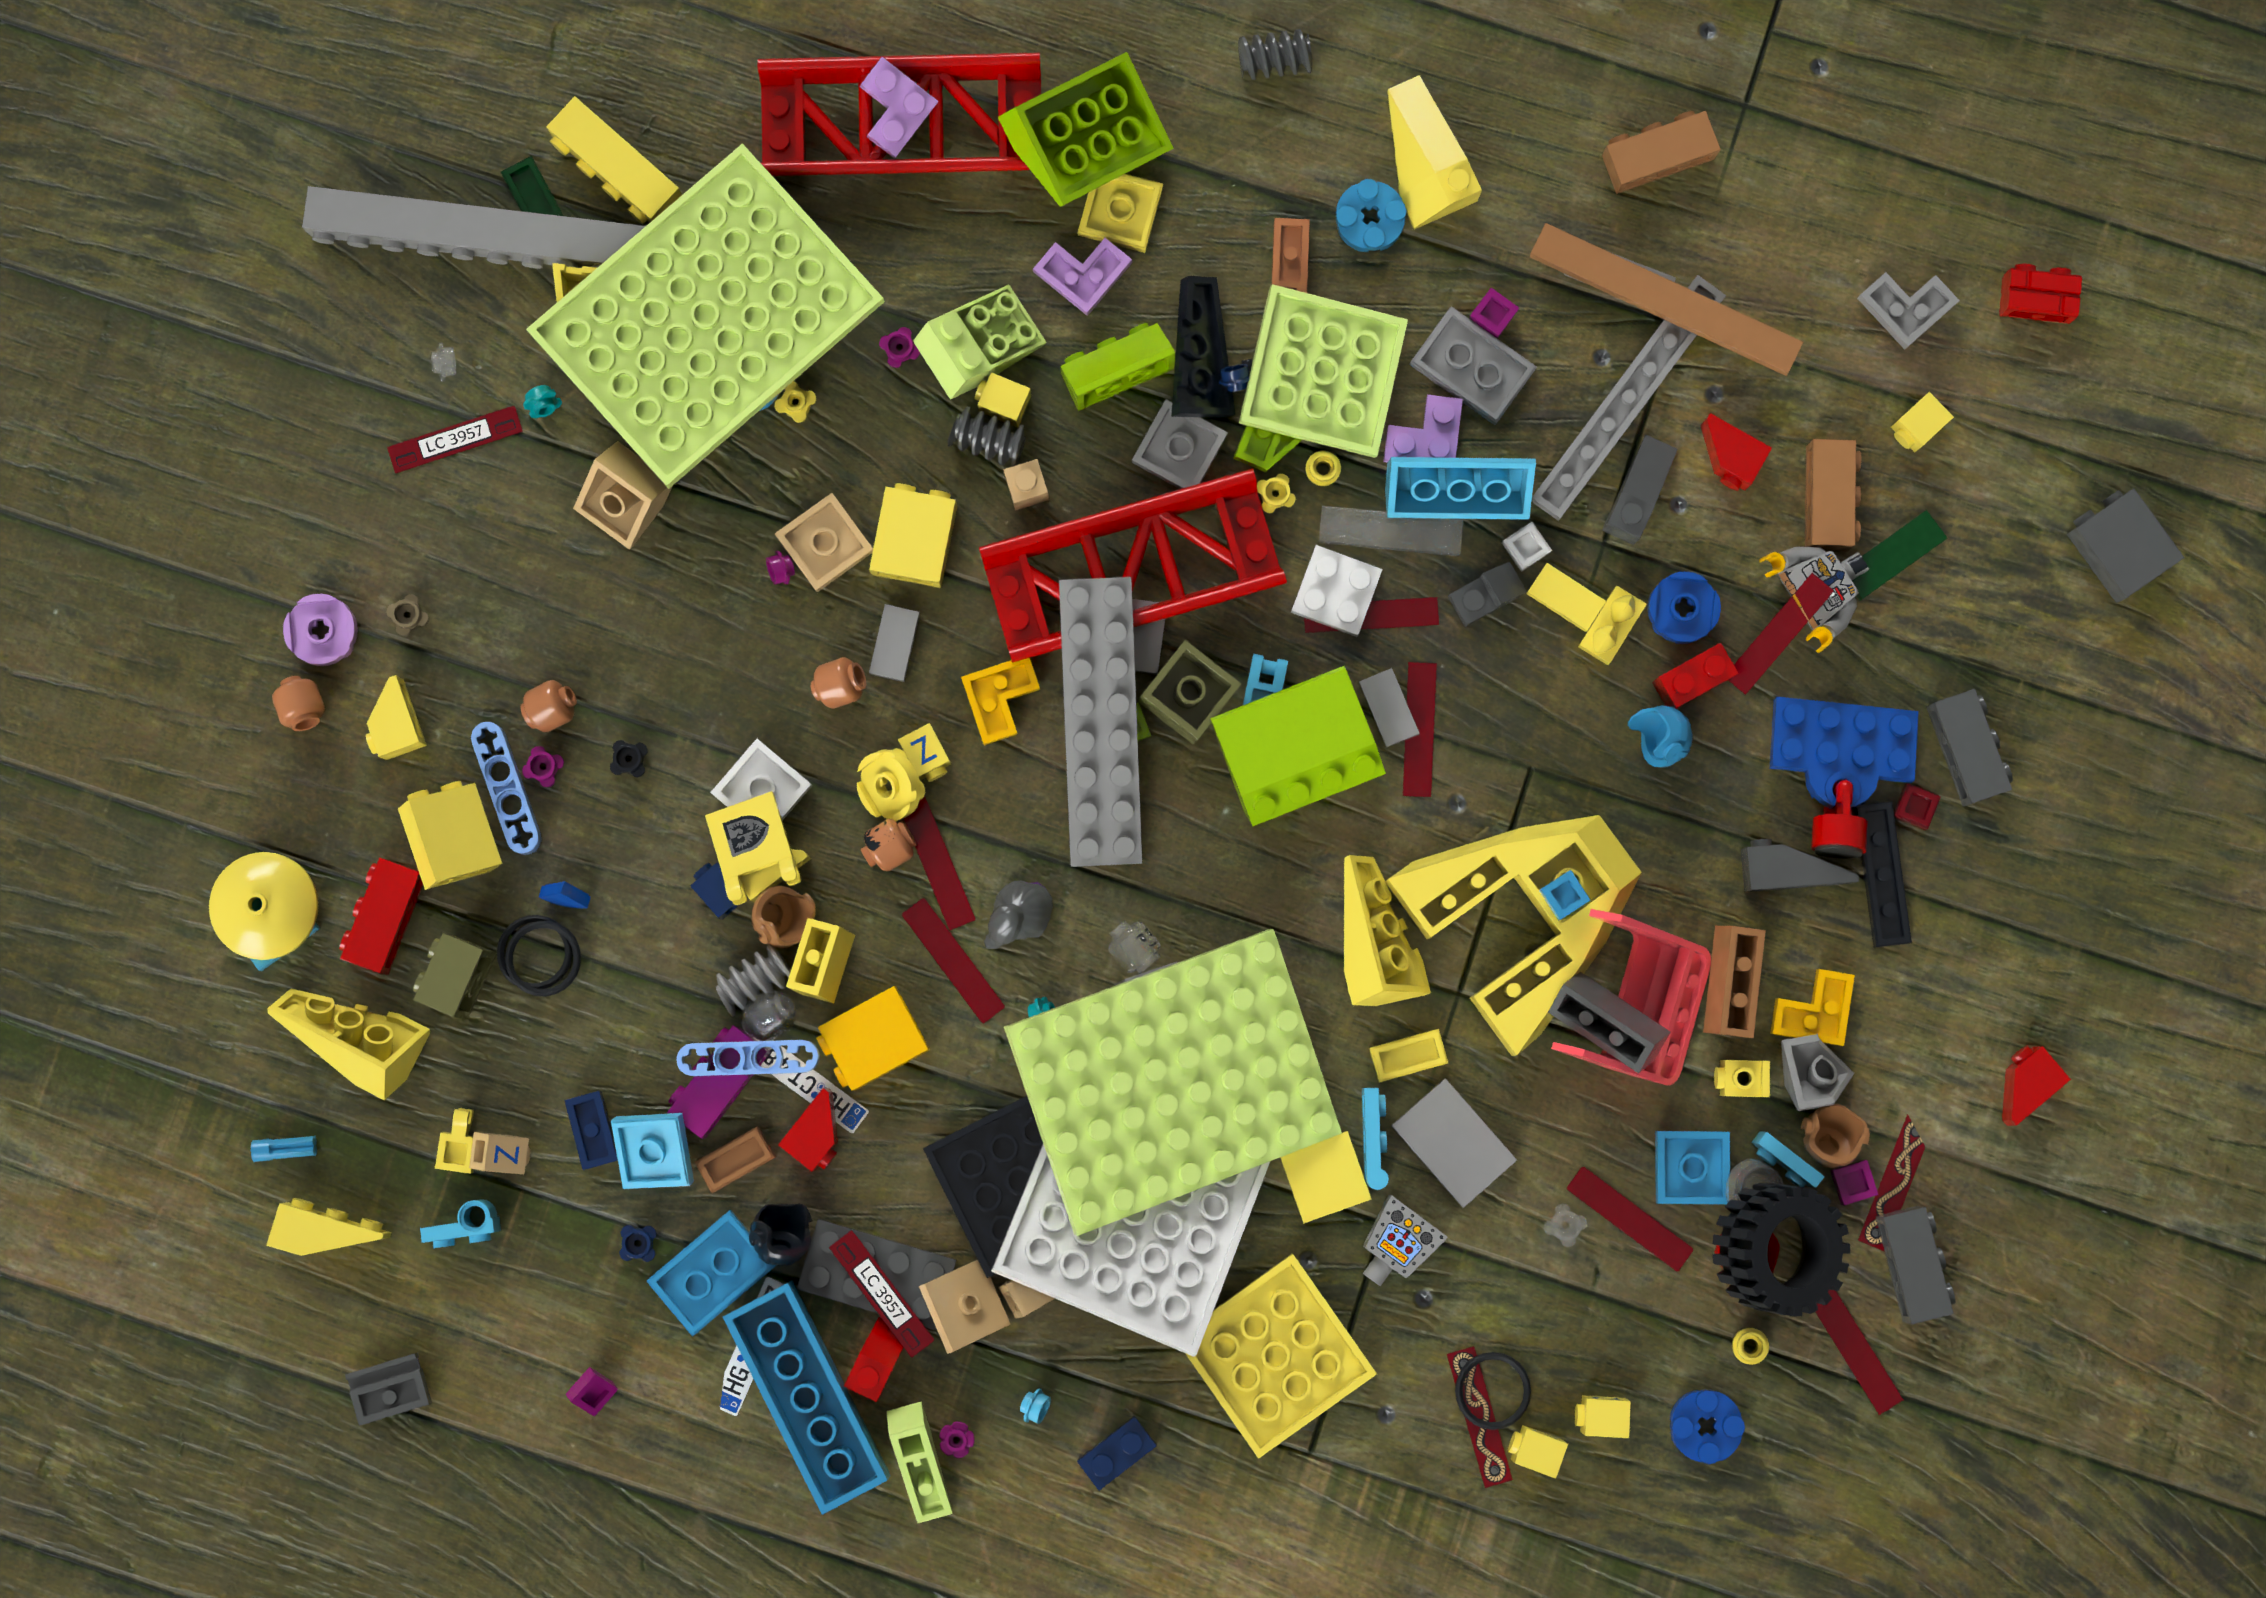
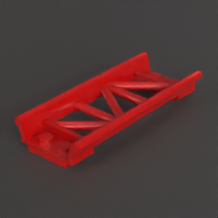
M1040 52L758 59L757 61L761 84L762 162L760 163L772 176L1030 170L1014 151L1000 121L998 127L958 81L998 80V116L1042 94ZM881 57L885 58L912 81L916 82L926 92L929 90V94L938 101L929 113L930 158L883 159L887 153L877 145L873 148V142L867 138V135L873 128V97L860 88V85ZM858 83L859 151L805 92V84ZM943 86L999 147V157L944 158ZM805 113L847 160L806 161Z
M1253 468L979 547L1012 663L1062 649L1061 631L1049 634L1035 585L1060 601L1059 583L1031 566L1027 558L1081 543L1091 578H1106L1095 538L1138 526L1122 576L1131 577L1133 592L1151 532L1153 534L1171 599L1134 609L1133 628L1287 584L1284 570L1278 563L1257 493V480ZM1215 504L1229 549L1177 515ZM1165 525L1234 569L1238 580L1185 595Z

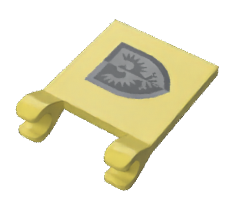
M773 791L705 815L724 878L728 899L734 905H740L747 901V895L740 877L779 863L782 879L789 886L801 882V876L790 848Z

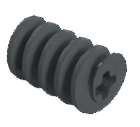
M1295 29L1292 40L1287 31H1281L1279 42H1277L1273 33H1267L1265 44H1263L1259 34L1253 35L1250 46L1245 36L1239 37L1238 53L1242 79L1244 71H1248L1251 79L1256 80L1258 69H1262L1266 79L1270 78L1273 67L1276 68L1279 76L1282 77L1284 76L1286 66H1290L1293 74L1297 75L1300 64L1304 65L1307 73L1312 72V53L1309 35L1307 33L1305 38L1301 29Z
M967 405L963 412L959 413L956 417L947 445L948 447L952 446L958 439V449L960 451H965L971 444L972 455L978 456L985 449L986 460L991 461L998 453L999 465H1005L1011 458L1013 467L1018 465L1026 441L1024 425L1021 424L1015 432H1011L1010 420L1007 419L1000 428L998 427L996 415L988 423L984 422V411L980 410L975 418H971V406Z

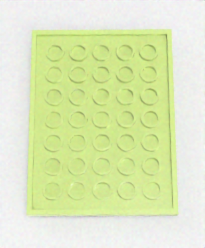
M742 143L526 330L669 489L885 301L879 292Z
M1274 929L1265 930L1004 1026L1074 1235L1077 1236L1342 1134Z

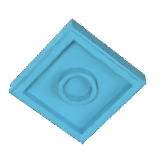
M682 1113L616 1116L611 1120L623 1189L690 1186L694 1182Z

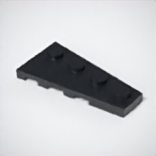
M1187 276L1180 280L1171 417L1228 418L1236 414L1233 392L1228 391L1227 386H1222L1219 383L1222 379L1220 370L1228 367L1229 363L1217 277Z

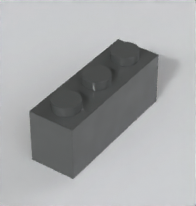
M1975 689L1926 706L1963 807L2012 790L2010 784L2013 781L2011 770L2006 762L2002 763L1998 749H2000L1998 735L1994 729L1989 728L1985 717L1988 714L1987 705L1981 695L1977 696Z
M1579 972L1563 984L1548 1013L1638 1074L1655 1061L1671 1033L1582 972Z
M1914 1206L1875 1216L1903 1322L1916 1324L1954 1314L1952 1305L1956 1302L1951 1284L1946 1283L1942 1269L1946 1268V1261L1940 1247L1936 1248L1933 1234L1937 1232L1932 1213L1927 1212L1926 1207Z

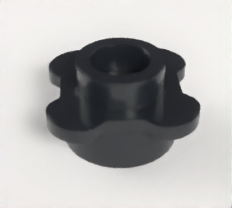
M623 740L616 741L612 747L614 753L613 762L610 764L611 772L615 775L628 773L636 778L641 777L645 773L643 761L644 756L648 753L647 746L641 742L633 745L625 743ZM627 756L632 757L631 762L626 761Z

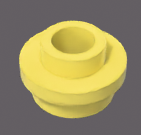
M1329 451L1315 452L1307 460L1305 467L1306 475L1315 485L1329 486L1340 475V461L1336 455ZM1324 463L1328 465L1330 471L1326 475H1321L1317 472L1316 467Z
M1744 1328L1734 1336L1732 1350L1739 1361L1753 1365L1765 1359L1769 1351V1342L1765 1334L1760 1330ZM1748 1339H1753L1756 1343V1348L1753 1352L1747 1353L1744 1349V1343Z

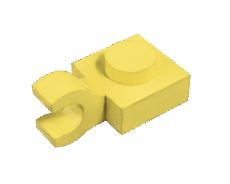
M465 1108L454 1110L451 1133H440L435 1169L468 1174L474 1173V1169L469 1168L473 1136L468 1135L473 1121L474 1110Z

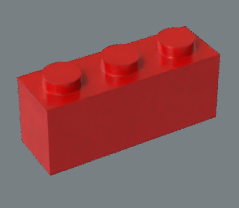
M379 857L377 864L373 863L369 868L366 876V883L369 884L365 896L359 897L354 906L353 917H356L351 931L347 930L343 935L339 949L343 951L340 959L380 974L389 975L422 890L423 882L419 871Z

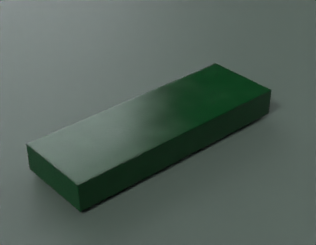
M1927 510L1862 556L1869 570L1852 580L1859 592L1856 595L1859 601L1948 539Z

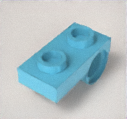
M484 1199L468 1201L463 1204L458 1211V1223L420 1228L422 1243L433 1241V1248L455 1245V1238L469 1236V1243L491 1240V1233L501 1231L500 1219L497 1217L495 1206ZM475 1206L482 1208L485 1212V1221L479 1227L475 1226L469 1217L470 1211Z

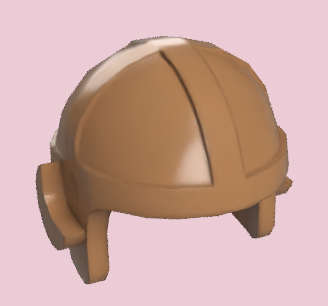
M786 886L767 888L759 894L752 909V926L760 936L758 939L764 944L777 948H788L799 943L807 919L815 918V903L809 894L801 895Z
M1840 1104L1818 1108L1808 1118L1804 1117L1801 1124V1129L1805 1130L1803 1138L1804 1148L1813 1160L1826 1168L1833 1169L1849 1165L1858 1156L1862 1144L1868 1145L1870 1131L1867 1128L1866 1122Z

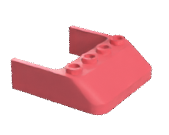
M1591 909L1589 916L1627 930L1633 935L1632 949L1618 997L1671 1033L1655 1061L1639 1074L1604 1050H1602L1601 1054L1556 1042H1553L1551 1049L1654 1083L1672 1085L1678 1080L1683 1068L1710 971L1711 955L1708 949L1625 915Z

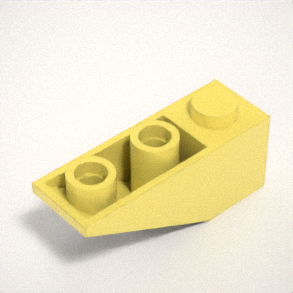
M293 1198L291 1203H279L266 1246L302 1256L390 1238L392 1232L382 1230L383 1223L362 1218L361 1223L348 1220V1213L327 1208L326 1213L314 1210V1203Z

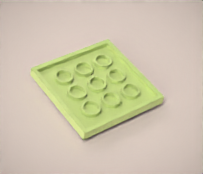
M1272 284L1269 288L1239 423L1373 458L1377 457L1408 319Z

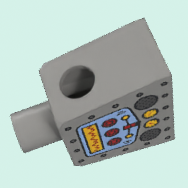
M1388 1195L1363 1245L1365 1249L1375 1255L1363 1274L1379 1286L1383 1284L1393 1269L1404 1278H1407L1445 1242L1447 1236L1395 1197Z

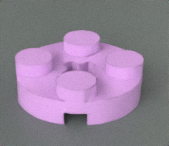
M312 594L303 597L297 602L291 613L288 612L283 625V635L288 648L298 658L315 666L332 665L351 655L358 633L356 618L350 608L345 603L327 594ZM318 621H323L324 625L329 627V633L325 634V638L319 640L318 635L312 634V628L318 627Z

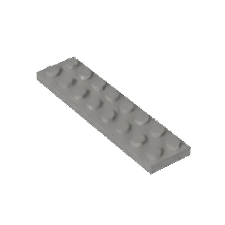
M1131 577L1059 580L1070 866L1142 864Z

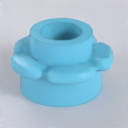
M1039 1388L1034 1393L1029 1391L1021 1403L1020 1412L1025 1413L1024 1421L1027 1423L1031 1420L1040 1424L1048 1412L1051 1397L1043 1394L1042 1389Z

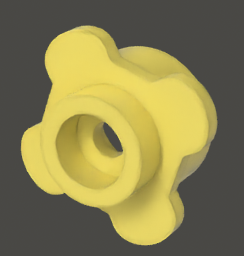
M793 381L785 388L782 397L775 401V409L778 413H786L795 422L801 423L806 420V414L809 412L811 405L816 403V395L813 391H805L799 388L798 384ZM794 399L799 400V403L797 405L792 404V401Z
M1278 474L1267 481L1260 480L1257 482V493L1261 494L1264 512L1271 514L1277 508L1283 506L1289 508L1294 505L1296 498L1290 492L1287 475ZM1275 490L1279 492L1277 497L1272 495V492Z

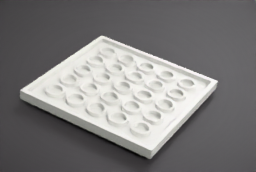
M1043 1144L991 1271L1194 1357L1197 1355L1270 1161L1077 1236L1074 1235Z

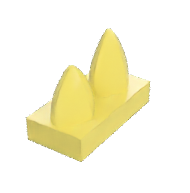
M1616 585L1578 647L1606 665H1609L1647 604Z

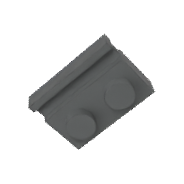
M418 1352L345 1374L346 1380L349 1383V1392L359 1426L432 1403L424 1372L419 1363Z

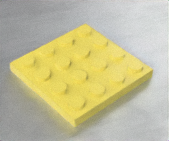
M1293 1253L1213 1310L1197 1355L1193 1357L1186 1354L1258 1459L1377 1375Z

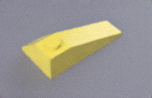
M1420 75L1389 88L1387 94L1394 139L1395 164L1397 166L1399 184L1398 191L1405 204L1406 214L1413 229L1415 230L1478 202L1482 191L1478 180Z
M1348 855L1344 858V973L1352 1005L1379 1006L1430 994L1431 991L1423 959L1418 948L1412 950L1403 931L1408 928L1404 919L1398 920L1389 903L1392 899V894L1374 857Z
M292 988L268 1007L269 1015L354 1085L382 1100L389 1097L407 1080L430 1035L429 1028L402 1014L389 1011L387 1016L368 1012V1006L356 1004L354 1008L335 1004L333 998Z

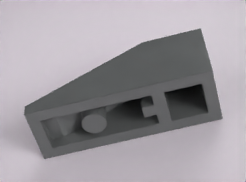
M1648 435L1644 436L1602 531L1632 545L1641 538L1678 450L1677 448Z
M1772 839L1751 840V847L1741 849L1744 892L1843 885L1859 882L1858 874L1784 844L1772 845Z

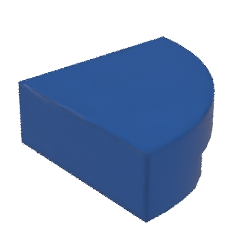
M565 881L542 886L539 898L550 903L579 909L588 908L591 899L589 894Z

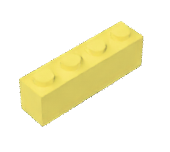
M574 96L546 126L553 137L550 143L564 156L570 152L579 161L576 163V166L590 179L596 175L604 182L602 189L615 201L622 198L630 205L627 209L628 212L641 224H644L646 221L649 223L682 196L678 186L577 97Z

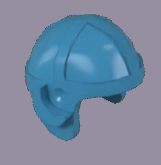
M1661 705L1642 709L1628 721L1627 726L1631 730L1641 732V749L1649 765L1659 768L1669 767L1686 757L1690 752L1693 740L1689 719L1674 707Z

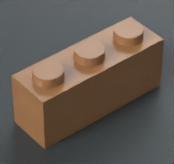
M1688 111L1675 117V122L1662 126L1661 122L1653 123L1644 127L1641 130V134L1629 137L1628 134H1622L1609 140V145L1606 146L1602 158L1616 194L1715 160L1721 149L1707 112L1703 111L1695 114L1694 111Z
M1813 439L1806 446L1805 547H1821L1825 551L1847 552L1855 546V542H1859L1861 525L1860 521H1855V507H1859L1861 501V488L1856 486V472H1859L1861 468V452L1856 451V440Z
M1715 926L1703 1033L1754 1038L1766 930L1737 926Z

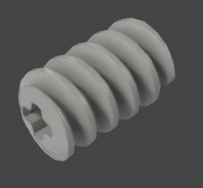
M767 945V958H764L758 952L754 953L755 965H751L746 959L741 960L742 972L730 966V979L727 980L720 973L716 974L718 983L716 990L732 1017L736 1016L735 1004L742 1010L748 1009L747 997L755 1003L761 1002L760 990L768 996L773 995L772 983L776 984L780 989L786 988L785 976L789 978L791 969L782 954L771 945Z

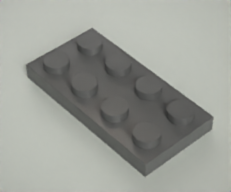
M822 1219L817 1220L797 1287L798 1290L877 1313L829 1249L832 1244L852 1230L926 1328L937 1329L919 1286L953 1271L957 1259Z

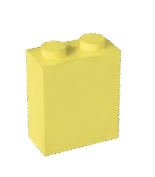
M896 483L895 488L885 487L869 568L871 574L941 588L957 511L956 499H950V493L939 490H930L929 494L916 492V487L907 484Z
M461 781L452 782L440 787L441 792L429 794L427 789L417 791L408 795V801L398 808L425 890L491 872L502 864L475 783L463 786Z

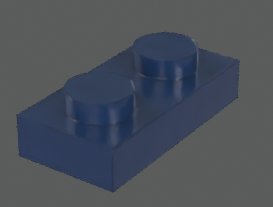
M602 1091L564 1100L582 1169L586 1170L618 1161L614 1136Z
M1133 1416L1080 1457L1077 1462L1100 1491L1153 1450L1157 1444L1138 1419Z

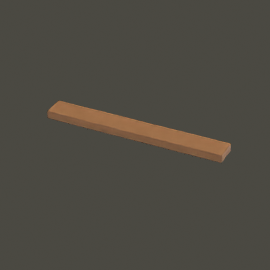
M1545 223L1530 253V258L1785 376L1788 375L1803 344L1801 340Z

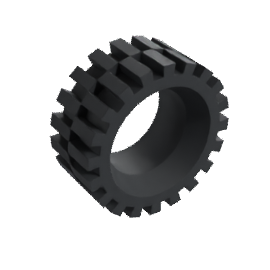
M1758 1183L1753 1185V1190L1744 1188L1737 1194L1741 1201L1730 1200L1725 1206L1730 1212L1729 1216L1720 1215L1716 1225L1723 1227L1722 1234L1713 1235L1712 1244L1720 1245V1253L1712 1254L1713 1263L1723 1267V1270L1718 1272L1717 1276L1721 1283L1730 1284L1725 1291L1731 1297L1739 1298L1738 1303L1746 1307L1794 1317L1802 1316V1312L1812 1314L1818 1311L1816 1303L1827 1305L1832 1300L1828 1291H1839L1843 1282L1837 1279L1839 1272L1847 1273L1849 1264L1842 1262L1843 1253L1850 1254V1244L1842 1242V1236L1849 1234L1847 1225L1837 1223V1220L1843 1215L1838 1208L1829 1206L1831 1200L1827 1196L1817 1194L1818 1191L1810 1188L1776 1183ZM1792 1216L1800 1227L1802 1254L1793 1276L1787 1282L1781 1284L1774 1277L1768 1263V1244L1777 1225L1784 1219Z

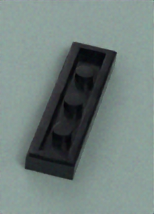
M1891 801L1859 805L1854 808L1855 816L1862 817L1868 821L1866 853L1862 854L1861 860L1873 947L1910 944L1912 940L1893 803Z

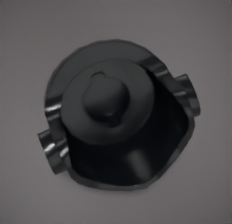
M800 1203L789 1205L767 1204L761 1208L751 1223L749 1234L750 1244L754 1246V1250L758 1253L759 1258L766 1264L777 1266H790L798 1262L811 1245L809 1223L813 1220L809 1210Z

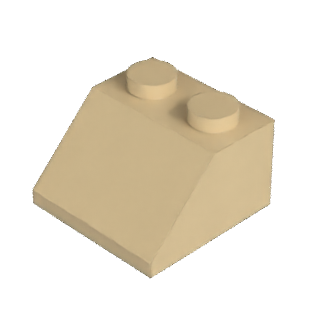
M617 441L595 458L573 509L630 550L662 509L672 487L668 489L637 454Z

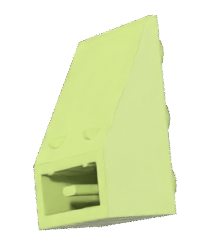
M1006 285L928 321L913 340L950 400L978 387L982 380L988 381L991 372L999 374L1047 343L1010 285Z

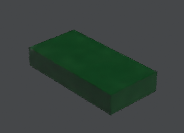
M532 156L501 171L521 211L564 216Z

